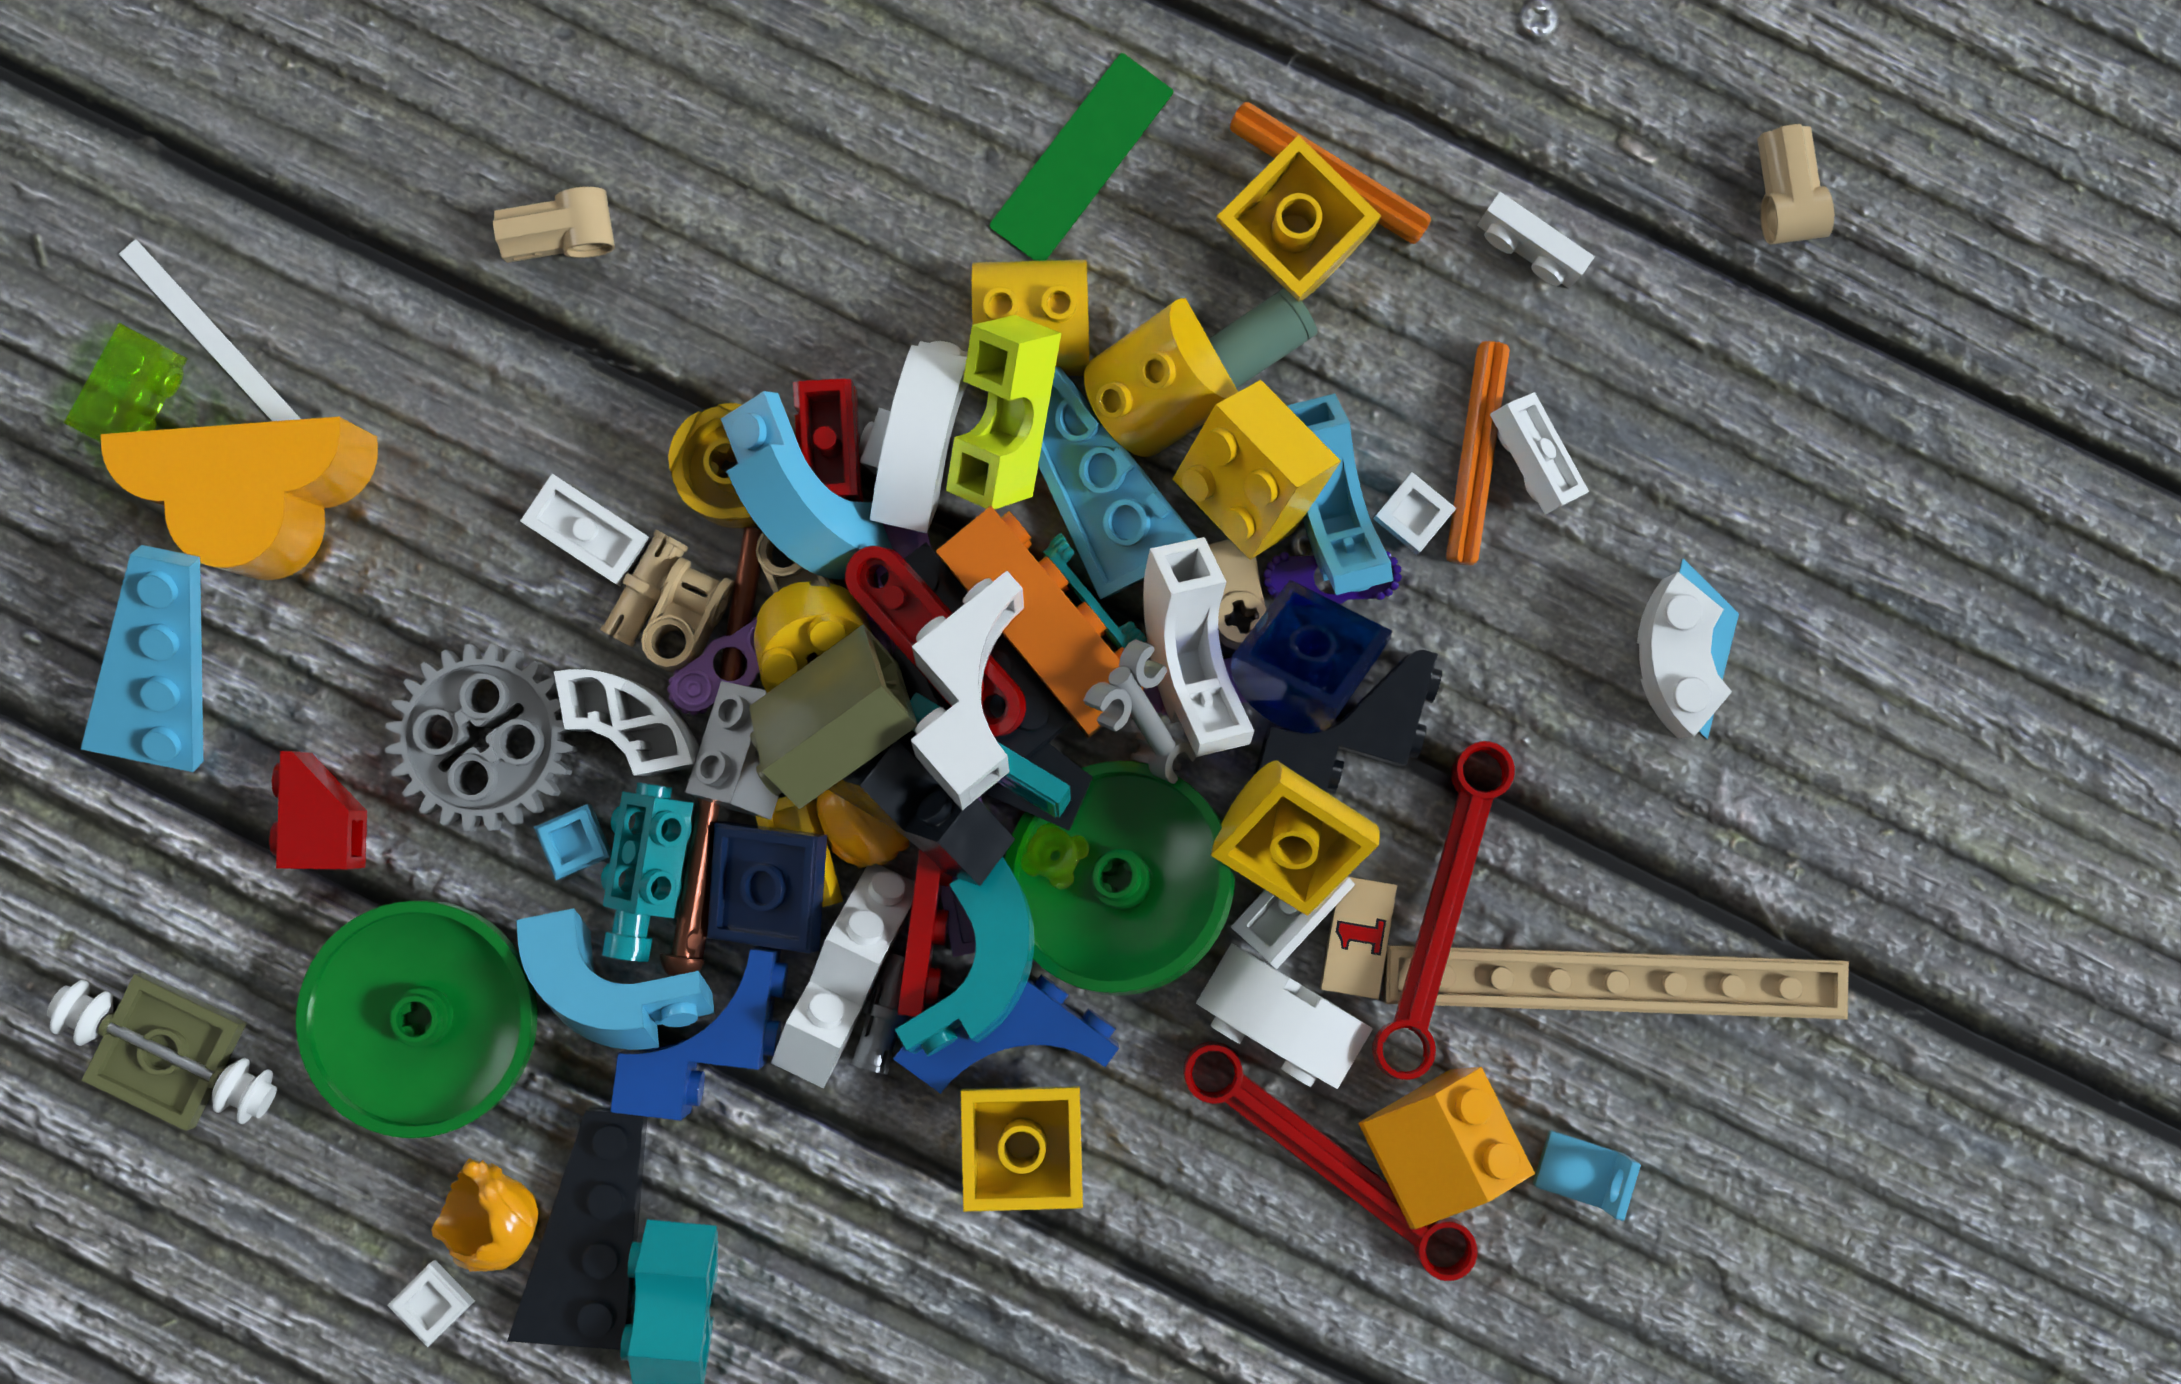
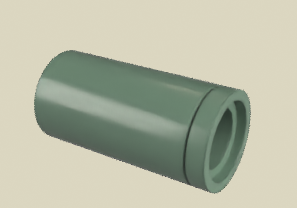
M1283 288L1211 336L1209 340L1237 389L1317 335L1318 331L1311 314L1302 300L1298 302Z

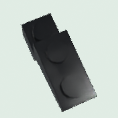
M1418 650L1405 656L1336 725L1327 730L1313 733H1298L1273 726L1267 728L1254 775L1266 764L1272 761H1279L1327 793L1335 794L1344 767V761L1336 759L1338 750L1396 767L1407 766L1409 756L1417 759L1424 743L1427 726L1419 723L1425 701L1433 703L1440 687L1442 670L1435 668L1438 654L1427 650Z
M899 740L828 789L899 832L923 851L945 874L981 886L1015 840L978 798L962 811L941 785Z

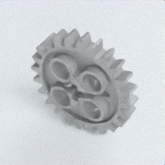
M465 644L463 661L454 652L444 650L441 652L443 668L440 669L434 664L427 662L420 664L426 681L422 683L405 679L403 683L413 695L410 701L393 700L391 703L397 710L404 713L402 721H393L385 725L386 729L400 734V742L389 745L385 748V752L402 755L404 761L391 771L392 776L411 777L412 781L402 793L405 797L425 795L419 809L422 814H431L442 807L440 824L453 825L461 814L464 831H476L481 817H483L488 831L500 830L502 814L505 815L512 825H520L523 823L522 806H525L533 813H541L544 811L542 801L538 796L541 792L551 796L560 795L561 791L551 779L554 774H572L573 770L560 761L562 754L578 752L579 749L576 745L564 741V734L572 730L564 728L560 715L562 712L559 699L552 697L557 691L555 678H549L542 682L539 681L545 667L541 662L534 661L522 669L524 653L513 649L503 662L502 647L495 644L488 645L483 659L478 647L472 644ZM493 682L499 690V701L493 710L485 713L477 703V695L484 684ZM516 705H523L524 711L515 719L503 723L486 736L488 748H469L450 766L448 771L442 770L441 765L446 759L464 751L467 747L472 746L478 741L480 736L476 730L477 727L492 729L502 723V720L510 715ZM445 717L452 725L453 735L451 741L446 746L439 748L434 744L431 731L433 725L439 719ZM527 727L533 733L535 745L532 752L521 759L512 749V739L519 729ZM479 762L488 773V782L480 793L474 794L468 788L466 775L470 767Z

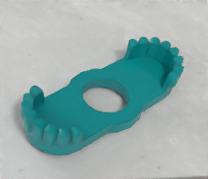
M1059 533L1053 538L1049 546L1042 551L1044 557L1047 556L1069 582L1067 585L1080 601H1085L1107 628L1104 630L1106 636L1119 649L1121 647L1125 648L1135 639L1142 642L1147 641L1146 635L1136 628L1135 624L1131 621L1118 628L1093 595L1066 565L1074 555V550L1069 546L1062 533Z

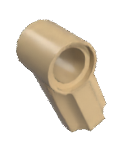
M1793 124L1762 133L1757 138L1766 192L1762 199L1760 211L1761 228L1766 242L1772 245L1829 237L1834 226V204L1829 189L1825 186H1820L1811 126Z
M571 188L555 195L554 201L494 211L493 228L495 240L500 249L502 259L507 263L562 253L573 258H589L605 255L615 249L606 190L602 188Z

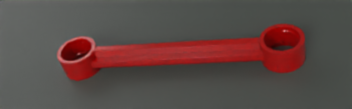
M1481 741L1470 745L1456 757L1452 765V782L1459 794L1394 1021L1386 1024L1377 1032L1372 1044L1373 1059L1377 1067L1385 1075L1394 1079L1411 1080L1418 1078L1431 1068L1435 1060V1041L1428 1030L1492 802L1509 789L1515 776V766L1511 755L1504 747L1494 742ZM1474 752H1485L1498 761L1502 771V782L1498 788L1487 792L1477 791L1467 783L1463 774V764H1465L1471 754ZM1408 1028V1030L1418 1035L1423 1044V1060L1415 1070L1397 1072L1387 1064L1384 1058L1383 1043L1397 1029Z
M1209 1041L1195 1046L1188 1053L1183 1066V1075L1188 1089L1196 1098L1211 1104L1224 1102L1412 1244L1417 1259L1433 1277L1443 1281H1454L1466 1276L1472 1270L1477 1260V1244L1474 1236L1460 1221L1453 1217H1447L1418 1229H1410L1388 1182L1243 1074L1241 1062L1231 1048L1220 1042ZM1208 1051H1220L1226 1054V1057L1232 1062L1235 1074L1231 1084L1217 1092L1204 1091L1198 1088L1193 1080L1192 1071L1196 1059ZM1442 1228L1457 1229L1465 1238L1466 1247L1463 1257L1450 1267H1438L1430 1263L1426 1254V1245L1430 1236Z

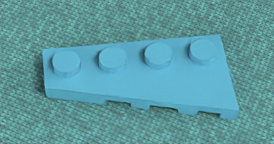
M1056 367L1038 466L1099 598L1105 599L1144 580L1150 548L1197 539V537L1130 453L1106 431L1095 415L1090 403L1062 368Z
M141 545L130 554L81 750L194 772L204 761L201 575L199 556Z

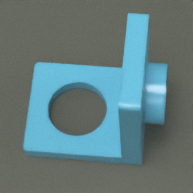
M1550 1130L1533 1185L1537 1188L1599 1207L1613 1218L1624 1221L1641 1164L1624 1153Z

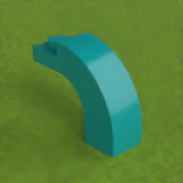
M1003 856L981 886L961 879H957L949 884L972 923L976 940L975 957L968 976L956 991L895 1029L906 1050L913 1054L923 1049L927 1056H931L949 1046L958 1039L954 1030L963 1025L969 1037L976 1043H979L1003 1023L1014 1009L1025 989L1034 956V926L1026 896Z

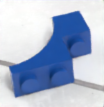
M763 946L750 949L747 966L735 995L722 1013L695 1036L658 1048L625 1049L619 1052L610 1112L681 1121L691 1113L692 1106L699 1107L701 1104L705 1072L696 1070L697 1063L759 1070L767 1064L768 1056H774L781 1035V1021L772 1020L775 997H784L788 979V963L780 962L781 949Z
M1041 974L1036 982L1028 978L1025 989L1012 1012L1000 1026L979 1043L973 1041L963 1025L954 1030L958 1039L939 1052L927 1056L922 1049L918 1053L913 1054L907 1051L903 1045L893 1060L941 1094L949 1083L963 1070L976 1061L1004 1049L1028 1045L1054 1046L1080 1053L1106 1067L1118 1051L1119 1044L1111 1037L1116 1030L1113 1025L1089 1008L1081 1016L1064 1003L1069 994L1059 985Z

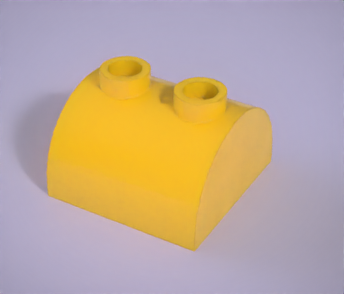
M1298 135L1217 215L1216 222L1299 302L1312 294L1344 263L1373 230L1381 215Z
M1087 260L972 262V325L1017 315L1061 333L1056 367L1062 368L1067 376H1084L1085 367L1089 365Z
M1186 298L1177 299L1089 361V365L1085 367L1084 371L1086 394L1098 420L1118 444L1129 452L1141 457H1150L1158 454L1204 424L1217 403L1238 392Z
M1272 761L1262 767L1248 781L1232 803L1221 823L1222 829L1214 840L1211 856L1308 916L1379 846L1380 830L1376 823L1279 761Z
M1080 1086L961 1089L963 1212L1083 1208Z

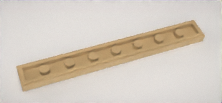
M1387 945L1383 1002L1385 1004H1399L1415 946ZM1451 947L1435 1005L1848 1019L1849 961Z

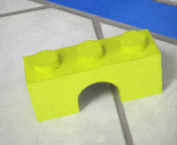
M1017 315L972 325L963 382L987 391L988 399L986 409L979 423L970 432L954 437L946 486L947 492L985 509L992 506L994 510L1033 497L1061 339L1060 332Z

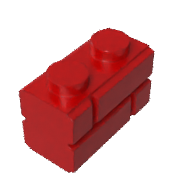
M840 378L793 382L794 407L798 414L794 415L795 434L805 460L819 480L833 493L845 500L863 502L861 454L859 452L858 395L852 379Z

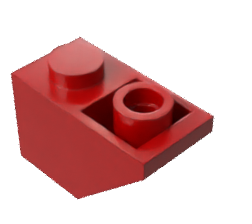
M280 751V763L275 765L271 781L273 794L278 798V821L273 823L269 838L271 853L276 856V869L365 868L367 810L313 753Z

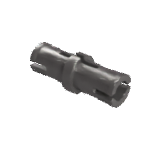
M892 953L888 954L880 970L871 1001H866L862 1012L867 1015L859 1044L851 1064L877 1073L888 1074L892 1052L898 1038L895 1029L900 1027L901 1024L908 1022L909 1016L898 1015L905 957Z

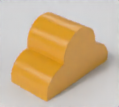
M340 416L100 434L102 456L110 475L127 492L164 506L169 533L176 545L185 554L199 556L200 563L257 580H277L288 577L300 571L312 560L324 536V508L341 505L357 496L370 481L378 458L377 436Z

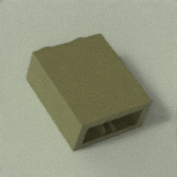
M861 625L749 706L754 730L750 733V738L758 751L760 764L756 766V771L763 784L771 793L778 796L783 792L799 809L917 727L899 663L864 625Z

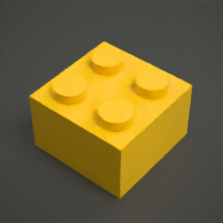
M1259 380L1214 406L1172 479L1251 560L1294 533L1341 460L1262 380Z

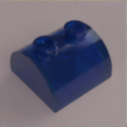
M1289 580L1232 655V677L1245 700L1258 713L1271 722L1295 732L1318 733L1329 728L1387 647L1391 639L1392 630Z

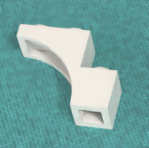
M1008 571L1004 572L994 581L986 578L977 583L965 595L962 607L947 619L944 616H938L928 622L916 636L917 643L912 646L916 666L952 706L947 711L943 707L933 710L915 728L917 735L911 739L915 757L962 811L1010 772L1008 756L992 734L981 704L982 681L988 657L1002 631L1024 609L1023 588Z
M878 864L868 865L865 868L824 941L810 981L785 1024L771 1064L824 1089L847 1045L876 978L912 908L915 881Z

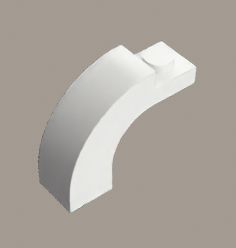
M920 341L918 346L912 345L898 382L885 432L876 476L870 521L923 533L928 532L939 502L945 461L955 418L968 383L963 382L968 352L962 351L953 343L945 341L927 343Z
M1205 537L1150 548L1145 569L1143 593L1147 643L1155 649L1150 658L1151 661L1162 664L1167 669L1163 680L1157 685L1170 722L1180 721L1196 757L1249 745L1254 734L1250 720L1231 683L1222 656L1218 616L1226 580Z

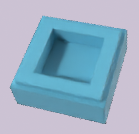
M591 804L581 806L534 827L556 880H561L611 858L612 852Z

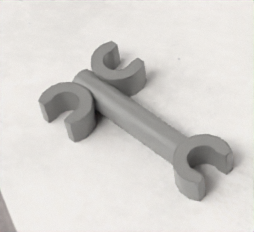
M1135 639L1124 648L1120 657L1119 667L1114 669L1109 675V683L1099 682L1093 685L1086 693L1083 701L1087 706L1103 712L1096 720L1099 725L1115 732L1121 729L1131 716L1152 749L1148 762L1149 770L1154 776L1175 784L1178 780L1177 775L1173 771L1175 757L1179 756L1193 762L1196 756L1190 743L1171 736L1141 688L1157 686L1163 680L1167 669L1162 664L1147 660L1155 651L1152 645Z

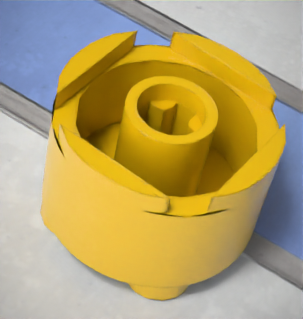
M737 403L718 404V406L702 412L698 411L689 416L677 429L671 441L668 454L669 469L673 483L682 500L708 521L727 528L758 527L741 502L729 476L721 469L725 460L729 462L736 461L721 418L742 405Z
M810 581L797 582L780 589L765 601L756 618L754 647L761 681L767 693L861 625H864L871 632L864 608L847 589L829 583L830 587L811 586Z

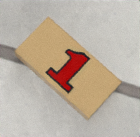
M1349 877L1355 885L1332 909L1319 988L1321 990L1379 1000L1397 885Z

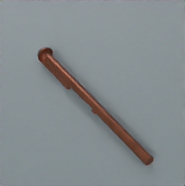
M744 527L725 636H731L752 621L761 568L756 554L757 541L763 532L758 528ZM733 647L723 649L719 671L721 679L735 681L742 677L745 655L740 650ZM701 798L697 799L671 954L660 953L661 966L670 976L700 971L705 961L703 955L708 931L714 825L718 820L720 806Z

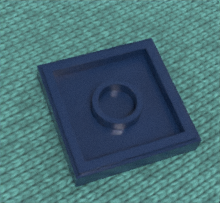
M725 821L715 823L707 938L804 953L819 951L827 835Z

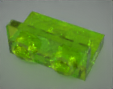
M118 323L64 423L99 441L100 444V434L155 430V418L165 400L173 396L179 389L184 376L183 367L188 358Z

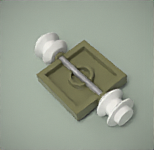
M146 973L133 975L115 1013H113L112 994L105 991L95 998L88 996L90 985L85 980H80L71 987H62L48 1006L47 1016L51 1018L50 1031L52 1033L60 1034L70 1027L75 1030L73 1041L79 1046L99 1036L103 1037L81 1081L185 1131L196 1127L211 1095L213 1110L220 1113L229 1105L237 1108V1122L240 1124L246 1123L252 1116L256 1118L262 1117L276 1095L277 1087L271 1084L273 1071L267 1069L257 1077L249 1074L250 1061L246 1058H242L226 1067L247 1022Z

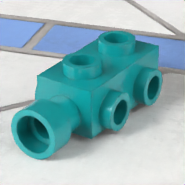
M637 782L636 793L622 791L620 805L611 816V827L615 836L611 860L602 871L601 884L605 890L603 906L616 910L612 931H606L602 950L603 956L628 961L649 962L653 940L652 937L647 936L650 916L674 918L677 899L682 890L681 874L686 845L692 832L691 815L694 803L671 799L672 787ZM634 814L635 824L630 830L628 823L630 817ZM625 871V882L620 887L619 877Z

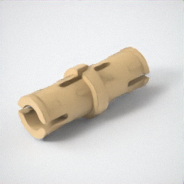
M655 530L653 533L654 536L633 574H625L621 582L626 586L605 624H602L600 628L604 633L631 647H634L637 636L655 604L659 601L663 585L671 568L689 548L659 530Z

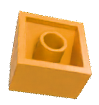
M1482 1067L1450 1069L1358 1123L1410 1229H1418L1488 1203L1535 1174Z

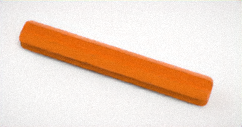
M1244 102L1234 114L1230 123L1231 131L1273 158H1276L1299 135L1381 215L1378 221L1380 225L1409 243L1416 244L1430 225L1431 217L1428 213L1250 102Z
M1482 341L1477 347L1453 505L1456 507V510L1452 513L1446 552L1447 561L1454 564L1474 565L1479 560L1498 432L1490 414L1502 406L1510 352L1509 346L1501 342Z

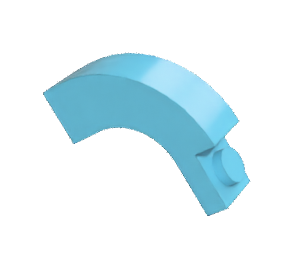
M763 391L721 418L738 462L737 465L727 470L731 483L757 526L788 558L816 575L829 579L845 580L847 564L851 557L860 549L868 546H880L893 550L883 523L870 521L871 502H854L839 497L829 490L812 471L801 452L778 393Z
M1336 394L1287 405L1341 460L1303 518L1307 536L1323 580L1330 581L1336 595L1351 591L1360 592L1372 586L1393 581L1391 561L1373 527L1361 491L1354 458L1350 422Z
M574 908L516 920L519 954L530 983L565 1025L590 1041L612 1048L627 1050L658 1048L657 1025L663 1024L667 1027L688 1026L695 1023L700 1016L715 1013L712 990L699 971L635 984L614 983L597 976L593 964L591 931Z

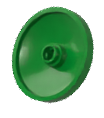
M1108 761L1092 764L1082 768L1094 778L1071 830H1066L1025 811L1012 834L1015 840L1006 852L1005 861L1019 882L1030 907L1035 938L1033 959L1054 977L1076 988L1101 995H1133L1162 987L1176 980L1195 966L1210 950L1219 937L1231 909L1235 886V871L1211 856L1214 840L1222 829V822L1204 797L1186 781L1178 777L1175 784L1154 776L1149 770V764L1141 762Z
M432 900L397 902L369 910L352 919L335 932L318 951L305 974L299 992L296 1008L297 1042L303 1064L311 1081L324 1099L342 1116L367 1130L382 1135L398 1138L432 1137L459 1129L479 1119L498 1105L513 1089L523 1074L533 1050L537 1032V998L535 989L524 971L518 950L507 936L490 921L473 911L451 903Z

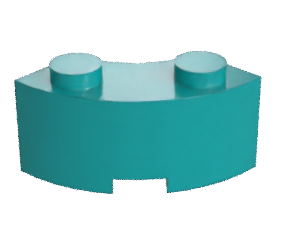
M647 1219L642 1242L632 1243L628 1259V1277L635 1278V1310L633 1324L625 1325L620 1349L621 1360L629 1362L632 1384H704L714 1317L710 1316L709 1307L714 1284L717 1282L718 1231L716 1225Z

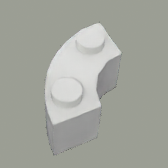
M1679 572L1662 579L1654 590L1642 615L1637 638L1639 661L1643 677L1640 680L1644 692L1658 718L1678 739L1695 737L1732 692L1717 674L1711 654L1713 628L1724 609Z
M586 669L554 671L564 728L566 730L596 732L610 738L625 753L634 776L649 777L694 767L699 746L692 731L678 711L656 692L632 680L601 671Z
M1233 943L1229 946L1196 1004L1215 1015L1210 1025L1212 1028L1239 1044L1245 1035L1286 1059L1281 1069L1310 1087L1318 1078L1338 1089L1373 1030L1372 1027Z

